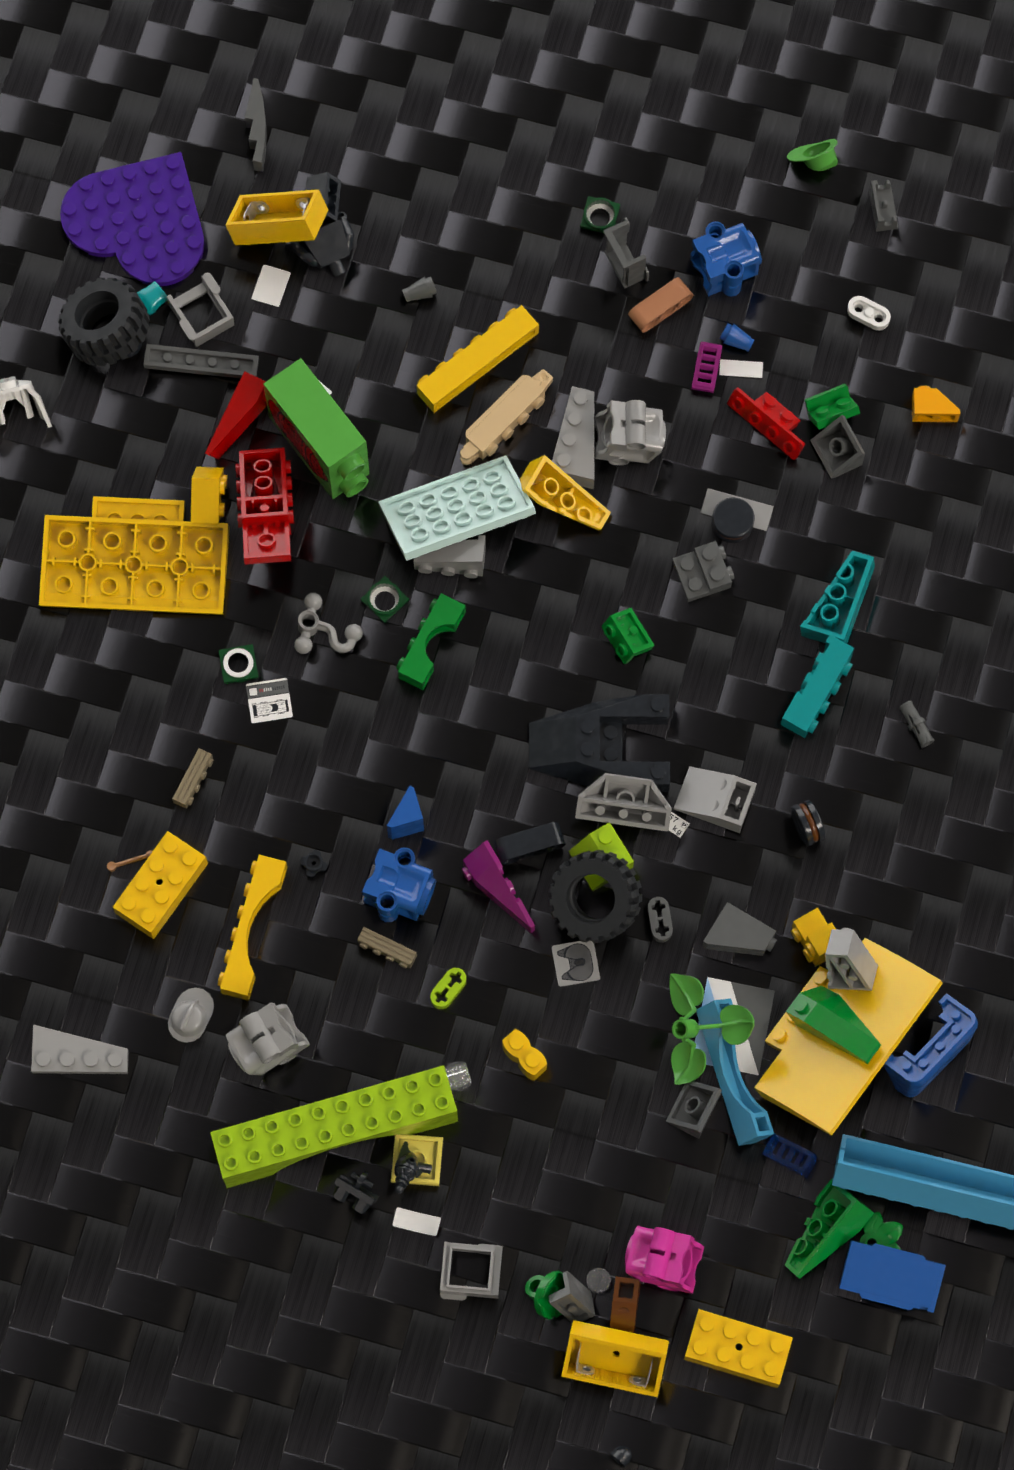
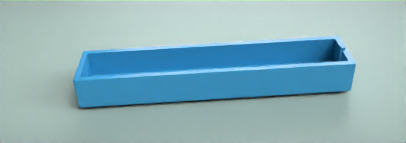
M842 1135L832 1181L833 1186L931 1209L936 1212H944L961 1218H969L1010 1230L1014 1229V1175L854 1136Z

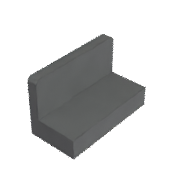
M568 1271L563 1272L565 1288L548 1295L549 1303L572 1323L573 1320L583 1322L595 1316L591 1291Z

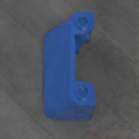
M947 993L938 1001L943 1009V1013L939 1015V1018L945 1024L939 1032L915 1056L906 1050L903 1056L894 1057L891 1054L884 1063V1067L895 1089L904 1096L915 1097L920 1094L969 1043L977 1029L978 1021L975 1014Z

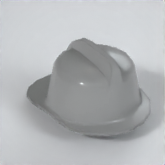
M191 988L184 991L177 999L169 1016L168 1027L172 1036L178 1041L186 1043L195 1041L205 1031L214 1009L213 998L207 991L200 988Z

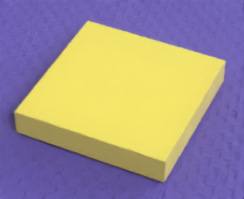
M395 1135L391 1182L395 1183V1164L401 1147L406 1141L408 1142L409 1150L416 1155L418 1162L432 1165L430 1174L422 1172L419 1178H414L409 1184L439 1186L443 1137Z

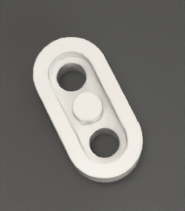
M855 296L848 303L847 312L852 319L874 330H883L889 325L891 316L885 307L863 296ZM855 308H861L862 312H856ZM875 318H881L882 322H876Z

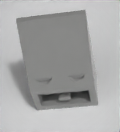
M689 766L674 810L740 833L757 783L735 775Z

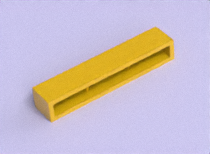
M522 305L517 309L513 308L508 311L505 318L500 322L496 321L491 324L487 329L488 331L482 336H475L466 348L458 349L449 361L441 362L429 376L424 375L419 379L416 385L417 394L433 413L539 333V324Z

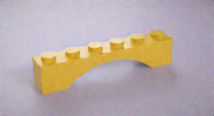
M259 855L257 861H253L250 874L253 877L251 883H247L245 886L244 896L246 901L244 905H240L237 919H240L238 928L234 927L231 934V941L234 942L232 949H228L225 955L224 963L227 964L225 973L221 972L218 979V986H221L222 994L248 1001L250 999L255 982V975L248 957L250 928L263 904L281 890L287 871L286 861Z

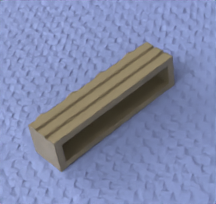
M198 748L172 798L173 803L186 809L188 805L192 804L194 793L199 791V784L207 775V768L213 764L214 760L211 753Z
M363 927L357 939L360 947L364 949L369 948L376 955H384L387 960L391 962L396 961L403 968H411L417 957V952Z

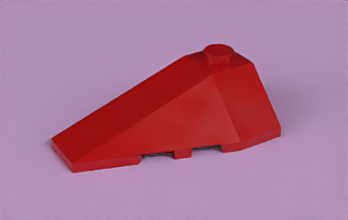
M244 371L205 454L219 459L266 408L267 403L263 385L266 381Z

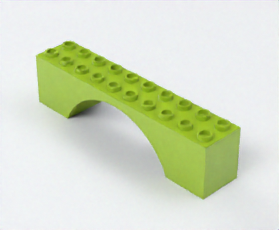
M443 1065L210 1133L224 1183L227 1188L274 1175L295 1162L337 1147L385 1136L414 1135L458 1122V1114Z

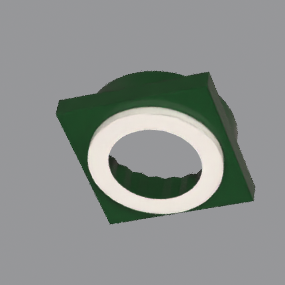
M588 196L580 228L604 233V230L615 226L620 204L611 202L606 198ZM602 208L608 211L610 221L607 225L596 226L592 224L590 215L595 209Z
M384 576L360 600L383 623H386L409 601V598ZM387 591L393 594L395 597L393 608L388 611H382L376 607L375 597L380 592Z
M253 644L219 650L224 684L241 683L258 678ZM242 653L247 656L249 664L246 670L237 673L229 668L228 659L232 654Z

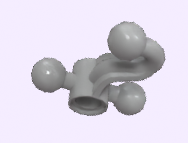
M310 593L305 597L304 604L307 610L303 611L298 617V630L301 636L294 643L296 651L301 654L310 652L313 647L310 636L315 635L317 631L327 633L330 646L335 651L346 653L352 650L356 641L360 640L363 635L361 627L357 624L348 625L344 632L347 642L344 644L339 643L335 628L329 623L319 621L316 610L322 605L320 595ZM305 620H312L314 622V625L311 627H306L302 624V622Z

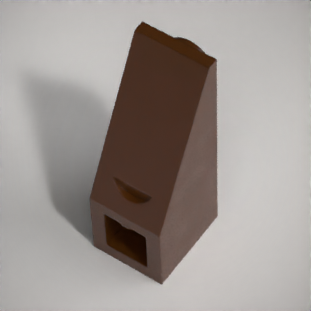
M616 1276L610 1328L631 1333L635 1332L641 1286L640 1279Z

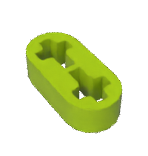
M452 968L447 971L432 990L430 999L435 1008H447L464 988L466 974L462 969ZM458 974L461 975V983L459 984L456 982L453 984L452 987H449L450 983L452 982V978L450 976H457ZM445 990H448V992L445 995V999L447 1001L444 1002L441 1000L439 1003L436 1002V994L438 993L441 995Z

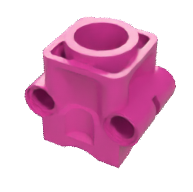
M637 1226L626 1249V1273L634 1279H640V1282L654 1284L662 1289L693 1294L696 1282L695 1271L702 1258L704 1246L694 1241L695 1238L691 1235L676 1233L661 1227L650 1229Z

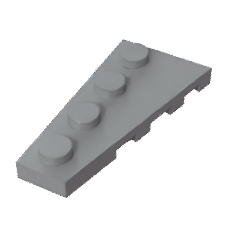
M33 1025L32 1073L128 1074L129 1050L127 1048Z

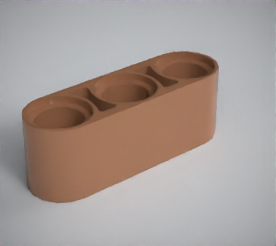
M677 277L633 307L628 316L644 333L687 304L693 298V293L680 277Z

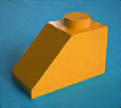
M930 386L914 388L912 394V422H958L960 409L937 388H931Z

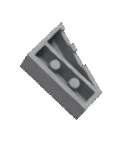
M478 535V540L465 539L414 558V570L425 574L432 573V571L441 572V574L446 576L464 574L467 578L483 576L486 551L485 535Z
M842 928L841 930L832 929L825 953L826 968L828 969L827 979H829L828 989L872 991L878 968L877 963L854 930L849 928Z

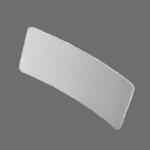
M398 1207L396 1208L392 1225L436 1236L441 1218Z

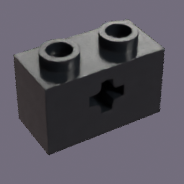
M328 172L307 177L305 190L319 189L328 208L322 225L337 221L341 180Z

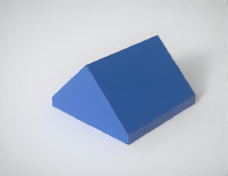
M409 786L387 824L388 838L392 840L424 831L423 816L414 787Z

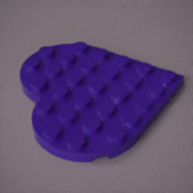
M181 152L89 174L74 183L64 196L60 217L63 230L69 241L76 248H80L92 256H116L122 269L130 277L132 276L141 281L142 284L150 285L155 281L159 286H167L180 282L194 271L199 260L202 259L204 236Z

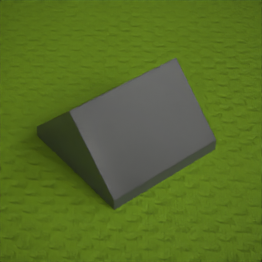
M841 415L810 440L831 479L863 464L865 452L844 415Z
M695 1081L684 1084L666 1122L699 1139L720 1098L722 1090Z

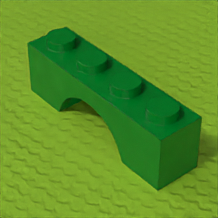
M442 593L438 599L434 598L431 602L428 618H423L418 627L420 632L417 638L413 637L407 647L409 652L406 658L402 657L396 668L399 679L421 690H424L434 672V665L426 654V647L429 641L439 633L455 632L466 613V605Z

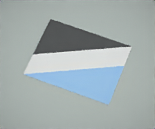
M707 977L702 1006L714 1000L731 998L733 1005L743 1006L753 1015L755 1026L751 1035L744 1043L735 1045L739 1071L759 1075L775 991ZM701 1029L695 1038L696 1049L703 1050L706 1054V1065L713 1066Z

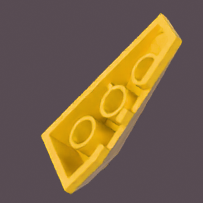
M545 455L531 461L520 478L522 491L536 503L596 530L602 529L611 513Z

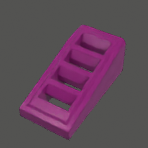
M700 342L691 389L714 393L722 345ZM704 360L715 363L714 365L701 363V361ZM700 369L712 371L713 374L703 373L699 371ZM698 378L711 380V383L700 382Z

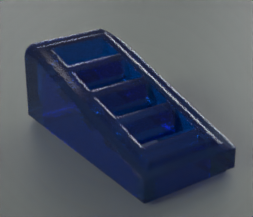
M775 1133L771 1136L762 1153L769 1159L804 1178H808L818 1159L815 1153ZM778 1142H780L782 1145L779 1148L777 1154L775 1155L773 1154V1151L776 1148ZM789 1147L790 1150L785 1159H783L782 1156L786 1148ZM798 1152L799 1155L797 1156L794 1164L791 1163V1160L794 1157L795 1153ZM804 1157H807V1159H806L804 1165L802 1166V1168L799 1167V1166L801 1165V1163H802Z

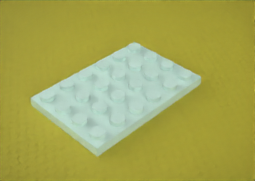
M506 455L378 501L380 509L406 561L536 514L532 501L522 491L521 481Z

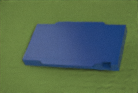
M851 1240L839 1288L859 1293L861 1298L906 1310H912L913 1308L924 1309L934 1313L946 1265L926 1260L924 1256L876 1243L868 1245Z

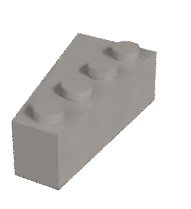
M572 386L552 462L580 486L594 489V391Z

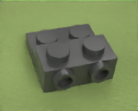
M716 541L696 547L693 552L672 558L674 568L688 602L731 588V580L734 579V574L731 566L726 567L723 559H726V553L723 546H718Z

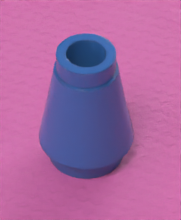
M727 323L719 338L724 341L723 344L746 351L750 350L754 339L738 326Z

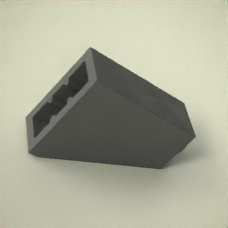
M727 902L704 939L702 947L709 950L763 956L766 950L771 952L777 942V939L774 938L776 930Z

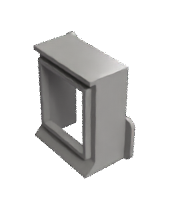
M205 273L201 276V284L173 299L171 294L167 296L168 306L180 321L181 328L188 339L194 343L195 347L234 326V318L219 296L220 287L210 273ZM207 293L223 319L196 334L180 308Z
M444 1242L440 1296L443 1299L461 1301L465 1300L467 1296L498 1299L503 1246ZM452 1251L491 1255L488 1288L449 1285Z

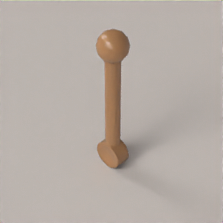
M149 850L146 854L117 863L109 862L107 868L113 872L117 867L148 859L153 851Z

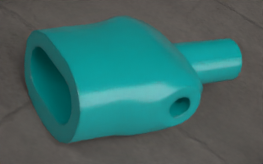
M155 281L137 292L149 315L153 314L167 301V295Z

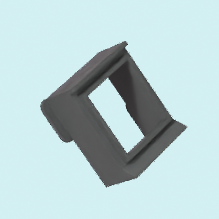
M627 217L624 218L623 222L604 230L607 237L606 250L604 252L624 289L642 280L649 281L645 254L634 259L626 245L627 233L630 229Z

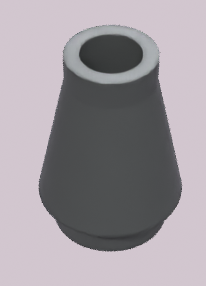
M425 276L402 290L407 302L432 298V295L437 294L432 277L426 278Z

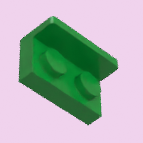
M846 384L805 399L808 417L818 430L829 426L841 415L848 419L860 414L859 406L850 397Z
M632 608L610 615L601 626L605 636L609 639L616 654L624 664L629 663L634 656L647 652L655 646Z

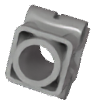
M611 400L607 404V409L595 416V428L598 435L595 459L608 460L612 465H626L629 461L648 464L661 453L666 438V426L661 409L647 408L646 403L641 400H630L627 402Z
M269 1003L259 1011L245 1016L239 1021L240 1025L226 1034L229 1042L228 1047L234 1060L249 1075H263L278 1064L282 1065L294 1059L300 1051L310 1045L305 1035L296 1027L293 1014L287 1004L276 1006L275 1003Z

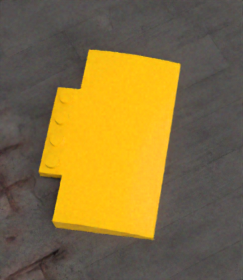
M93 496L92 517L45 515L39 606L223 615L229 524L184 521L185 501Z
M864 938L862 943L878 965L872 991L829 990L843 998L880 1042L881 1046L870 1062L866 1064L796 1026L785 1012L765 1040L769 1046L780 1051V1053L754 1087L764 1099L831 1136L943 984L940 979ZM820 966L801 992L819 986H824L828 989V970Z

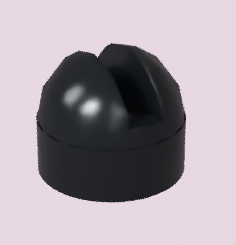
M619 1446L612 1451L610 1456L622 1467H626L632 1458V1453L628 1447Z

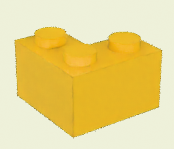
M196 466L191 484L192 523L219 524L220 518L224 517L225 503H221V495H225V489H227L228 475H224V468Z
M816 908L794 920L792 924L793 929L791 930L796 942H801L805 948L803 953L809 963L813 962L815 967L826 961L825 953L831 930L836 929L832 922L827 924L819 909Z

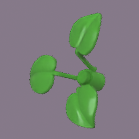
M673 973L670 974L672 1004L679 1014L685 1015L676 1020L672 1026L673 1035L678 1039H682V1043L675 1046L671 1056L675 1084L680 1085L696 1080L701 1076L706 1067L705 1052L701 1049H696V1043L689 1038L696 1037L701 1029L722 1028L723 1039L731 1045H739L744 1043L751 1035L755 1026V1020L751 1012L745 1007L728 1005L720 1012L722 1023L698 1025L695 1020L689 1018L696 1013L697 1009L695 1006L700 1005L703 1001V986L693 976Z

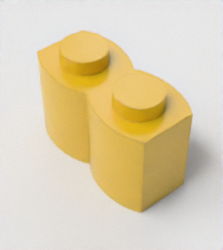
M514 1029L502 1040L505 1054L509 1059L519 1064L520 1070L527 1078L535 1081L547 1070L545 1057L539 1050L531 1047L528 1038L522 1032Z

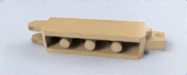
M543 369L532 378L529 375H522L466 430V445L460 450L462 464L470 466L478 457L483 460L487 455H493L498 449V444L503 439L505 441L508 440L514 432L513 429L518 424H524L530 416L529 413L534 408L537 410L542 406L545 401V391L553 382V377Z

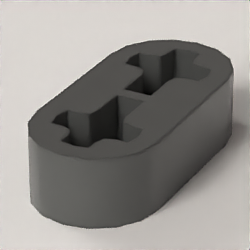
M654 897L649 901L647 910L651 935L655 941L664 943L671 938L673 932L669 904L662 897ZM655 903H659L661 907H664L661 911V917L657 916L656 910H652L655 907ZM659 922L663 923L664 929H668L665 932V936L656 933L659 929Z

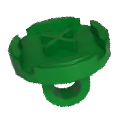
M552 1271L545 1277L536 1275L530 1278L525 1285V1291L534 1301V1308L537 1314L548 1320L562 1315L549 1303L548 1295L565 1288L563 1272Z

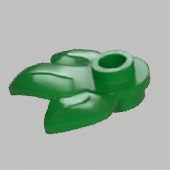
M875 1212L864 1225V1235L859 1242L867 1244L868 1240H874L876 1244L901 1250L895 1242L902 1234L903 1225L894 1221L884 1223L881 1214Z

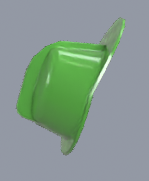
M829 139L820 143L800 146L790 151L787 159L793 162L803 161L808 168L814 171L827 170L838 164L834 149L838 141L836 139Z

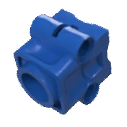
M711 222L707 225L704 236L692 240L694 249L691 252L690 259L695 269L703 277V287L708 296L720 291L727 296H736L741 291L743 280L758 275L759 265L762 263L761 253L753 234L746 230L743 223L725 229L722 223Z
M400 848L395 854L379 849L375 858L374 873L366 881L362 891V895L365 896L363 901L365 904L376 907L378 916L384 922H393L397 919L398 915L417 921L419 915H424L434 892L436 879L433 878V870L416 864L415 855L409 848ZM404 862L409 863L408 865H401ZM385 905L392 906L390 908H384Z

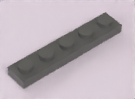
M152 344L146 345L144 368L231 378H241L244 371L257 377L259 356Z

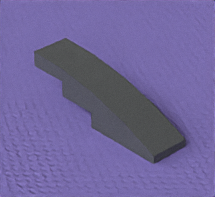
M254 78L245 114L246 128H251L249 145L250 149L255 150L253 157L254 170L263 172L267 127L259 80Z

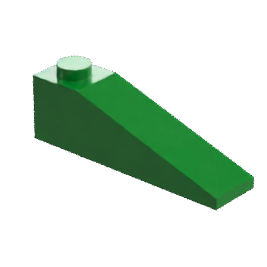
M824 986L799 993L786 1011L796 1026L866 1064L870 1062L881 1046L880 1042L843 998Z
M833 1179L829 1181L814 1202L816 1209L812 1217H807L804 1223L807 1226L802 1238L796 1240L785 1263V1266L799 1279L859 1233L874 1214L871 1209L848 1190L833 1186Z

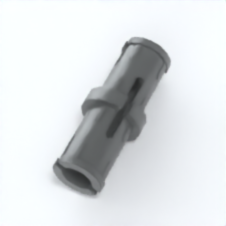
M910 700L902 704L899 709L909 724L907 727L910 731L914 732L921 748L933 743L935 740L925 725L926 721L924 717H920L913 702Z

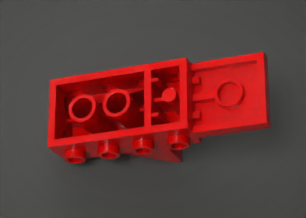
M285 448L239 451V464H235L236 477H240V480H236L237 494H241V497H237L238 511H241V514H237L238 527H243L244 563L247 565L291 561L290 524L294 523L293 510H289V507H293L292 493H288V490H292L291 476H287V474L291 473V461L286 460Z

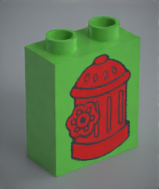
M300 358L263 384L269 418L332 499L343 492L347 497H352L363 490L369 482L366 477L369 475L366 440Z

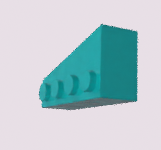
M851 551L836 573L834 580L825 589L821 599L814 605L810 615L801 624V636L826 643L829 635H832L842 642L848 643L875 568L874 557Z
M829 635L824 652H819L812 667V672L806 675L800 687L802 689L797 691L782 717V726L803 738L806 737L808 732H814L819 723L816 720L819 713L824 715L830 705V702L827 701L831 694L836 695L842 684L839 682L841 676H847L853 666L850 663L854 650L853 647Z

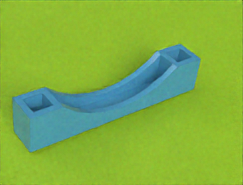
M731 998L714 1000L698 1008L696 1013L700 1025L722 1023L720 1012L724 1007L733 1005ZM722 1028L702 1029L738 1145L757 1143L773 1135L774 1132L767 1111L756 1102L744 1084L738 1067L735 1045H731L723 1039Z

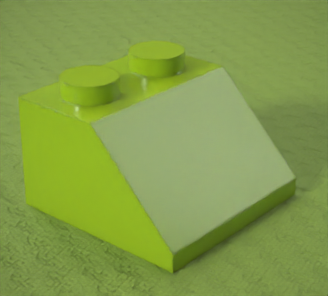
M610 822L587 835L569 851L571 857L587 851L604 850V853L612 852L617 854L616 858L625 859L628 862L626 866L629 869H632L634 865L633 859ZM595 874L584 877L592 891L609 883L603 877Z

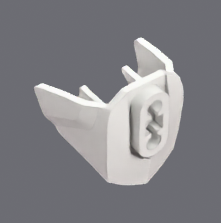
M15 376L0 379V424L3 425L6 421L3 412L6 401L13 399L18 400L25 407L28 419L34 416L29 392L40 418L45 420L48 428L52 427L43 401L34 390L31 381L16 380Z

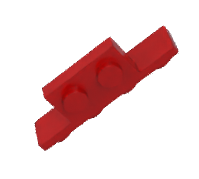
M740 388L734 389L727 401V405L793 460L798 458L805 443L791 431L798 426L801 420L768 392L754 401Z

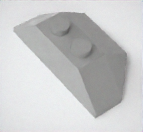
M605 773L578 795L575 818L669 831L672 808L653 780Z

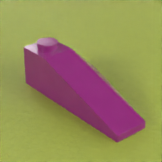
M488 840L483 842L463 859L464 868L461 870L468 881L472 880L478 889L530 933L534 932L535 925L519 897L516 899L514 896L516 892L513 884L507 877L504 879L502 876L504 872L500 860Z

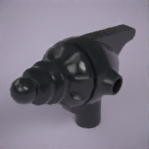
M406 1141L401 1147L394 1169L396 1176L395 1191L398 1194L403 1192V1189L409 1185L410 1181L414 1178H419L422 1172L430 1174L432 1170L431 1164L418 1162L416 1155L409 1150L408 1142Z

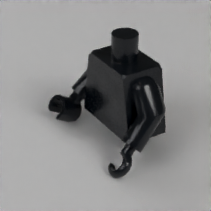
M338 212V216H343L338 221L320 228L315 240L285 242L286 248L292 250L300 259L312 267L321 269L329 265L334 277L345 273L346 271L341 259L350 255V251L353 248L354 232L347 220V214L344 212Z

